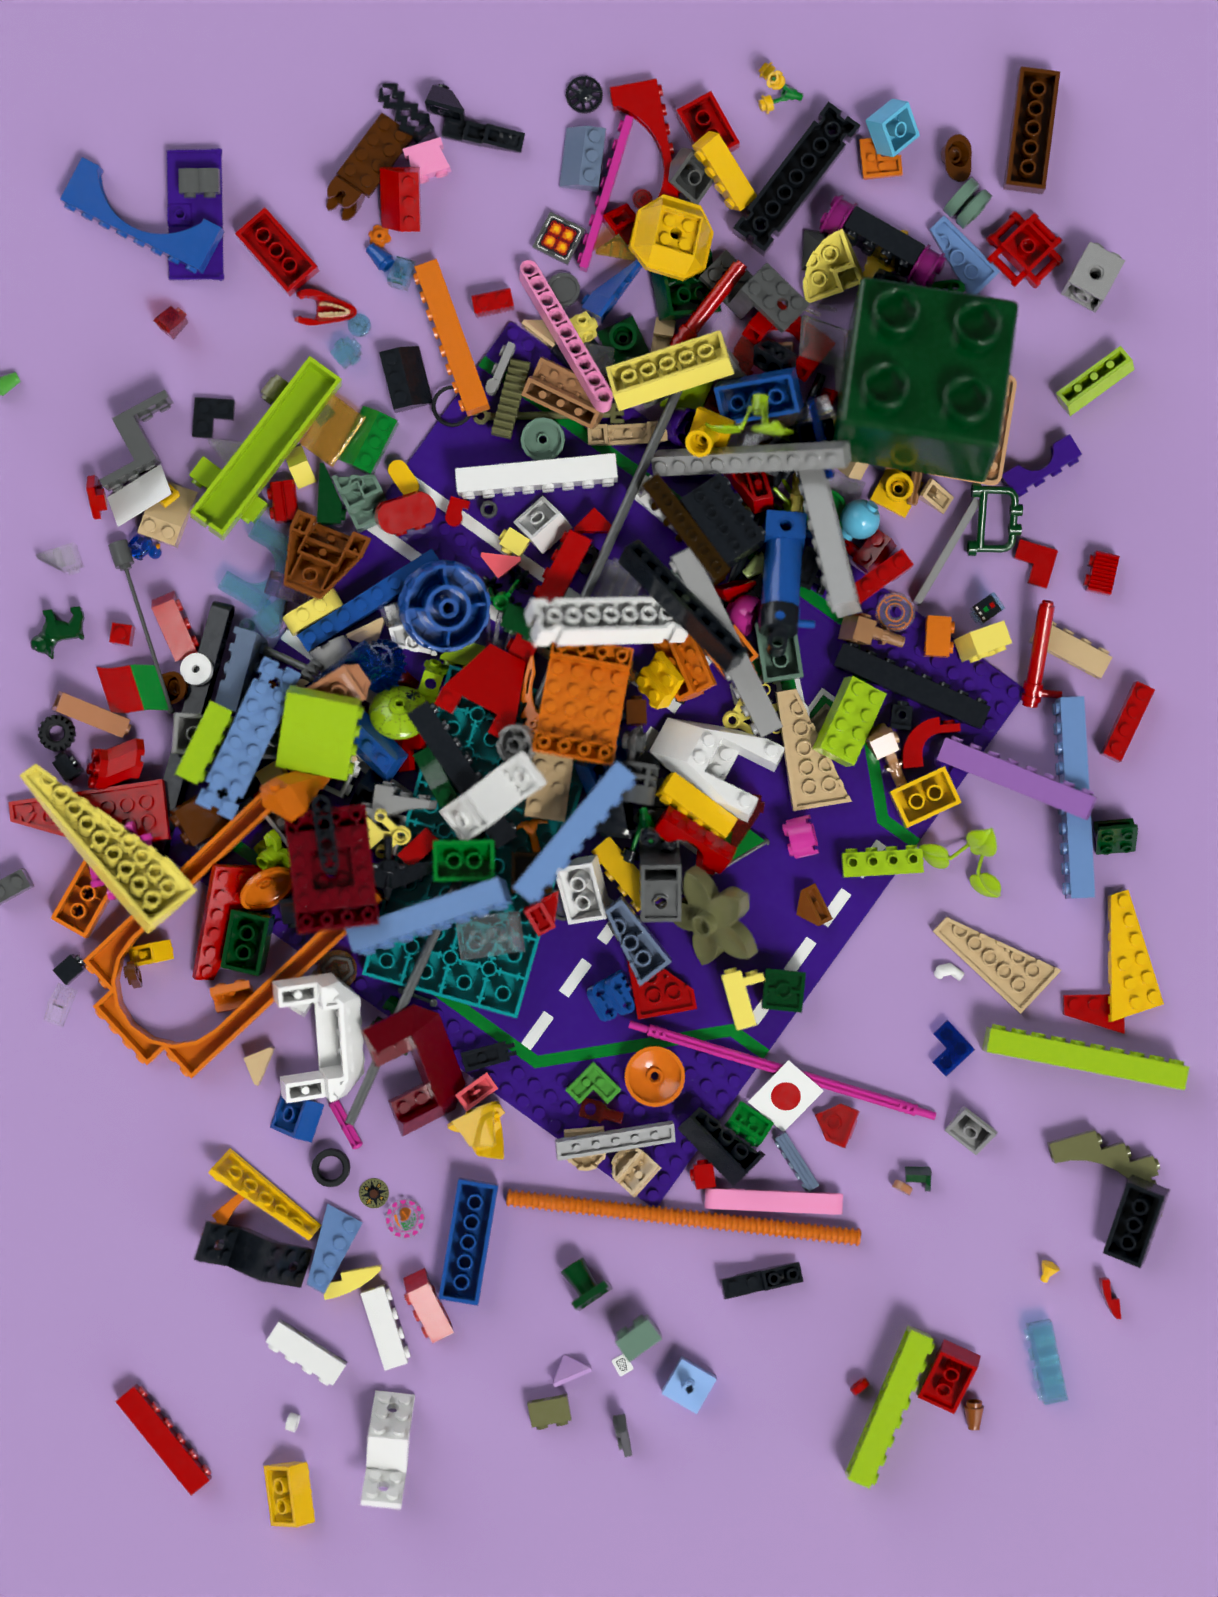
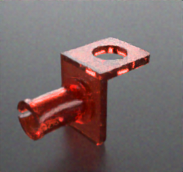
M585 1098L581 1104L579 1117L598 1121V1123L608 1120L621 1124L624 1112L607 1108L605 1102ZM589 1103L596 1106V1112L593 1115H588L585 1112V1106Z

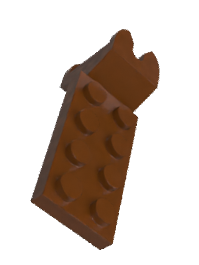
M381 113L330 182L327 188L328 200L326 208L328 211L336 209L338 205H343L342 208L345 209L342 211V221L352 219L361 208L365 197L370 198L380 184V167H393L402 155L403 149L407 148L413 140L411 135L399 131L400 124Z

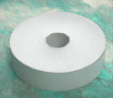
M192 653L183 659L180 673L187 683L194 686L204 685L213 675V664L205 655ZM199 666V671L195 673L194 668Z

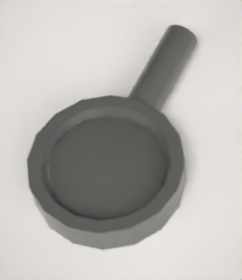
M558 273L548 281L564 311L565 307L574 304L578 300L580 285L573 275Z

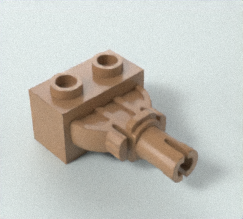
M859 613L843 617L838 636L840 640L855 644L871 645L872 639L878 641L879 645L887 643L897 647H903L905 643L904 636L890 632L888 627H876L877 621L871 620L870 615Z
M881 723L871 728L866 744L877 760L884 758L886 762L885 770L890 772L896 787H900L907 783L901 768L903 762L901 759H897L895 754L896 751L900 750L897 745L900 740L892 728Z

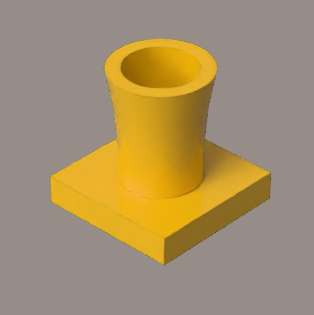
M699 406L696 410L690 432L686 437L685 444L687 450L696 457H704L710 453L712 447H728L732 434L715 432L708 428L705 422L713 426H734L736 421Z
M886 469L869 501H873L875 504L905 519L912 506L907 504V499L911 496L914 488L911 476L898 469ZM895 486L900 487L902 491L899 493L896 492L894 489Z

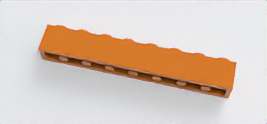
M437 258L414 266L416 273L413 274L416 285L420 284L423 291L419 293L422 302H427L429 309L426 310L429 321H434L435 327L432 330L435 338H440L442 345L438 347L442 358L446 357L448 363L445 364L448 375L453 374L455 381L451 383L455 394H460L461 400L458 403L461 411H466L469 417L489 410L488 400Z

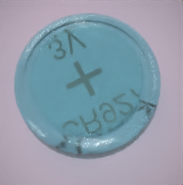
M356 314L354 318L349 319L348 329L352 335L363 337L370 331L371 323L366 315Z

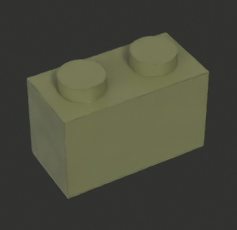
M567 1394L530 1400L527 1403L531 1427H536L537 1430L546 1429L548 1425L555 1423L556 1426L567 1425L568 1421L572 1419Z

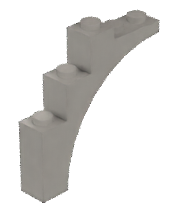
M383 781V784H375L373 803L361 802V804H365L367 816L378 826L382 822H377L374 816L379 808L385 809L387 817L390 819L408 810L420 808L436 809L437 801L430 800L431 796L419 795L418 798L412 797V793L401 792V787H396L395 782ZM381 813L377 814L379 817H384ZM337 870V872H335L334 874H328V875H335V876H336L337 873H338V870Z

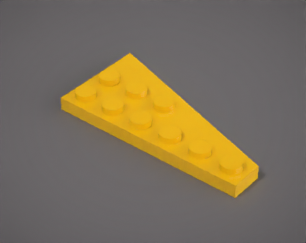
M1129 890L1108 896V920L1110 933H1108V941H1110V951L1108 952V983L1110 984L1108 1004H1110V1015H1108V1022L1164 1005Z

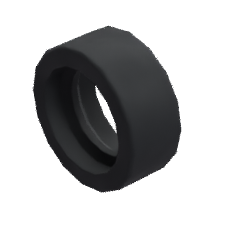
M331 1148L317 1154L311 1169L313 1177L319 1184L325 1187H336L347 1179L351 1167L345 1153ZM328 1156L337 1157L343 1165L341 1175L333 1180L324 1178L319 1170L320 1162Z

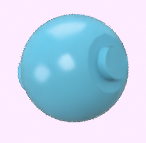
M857 499L849 502L843 508L840 515L843 537L849 541L853 538L866 539L877 531L880 524V514L878 506L873 501Z

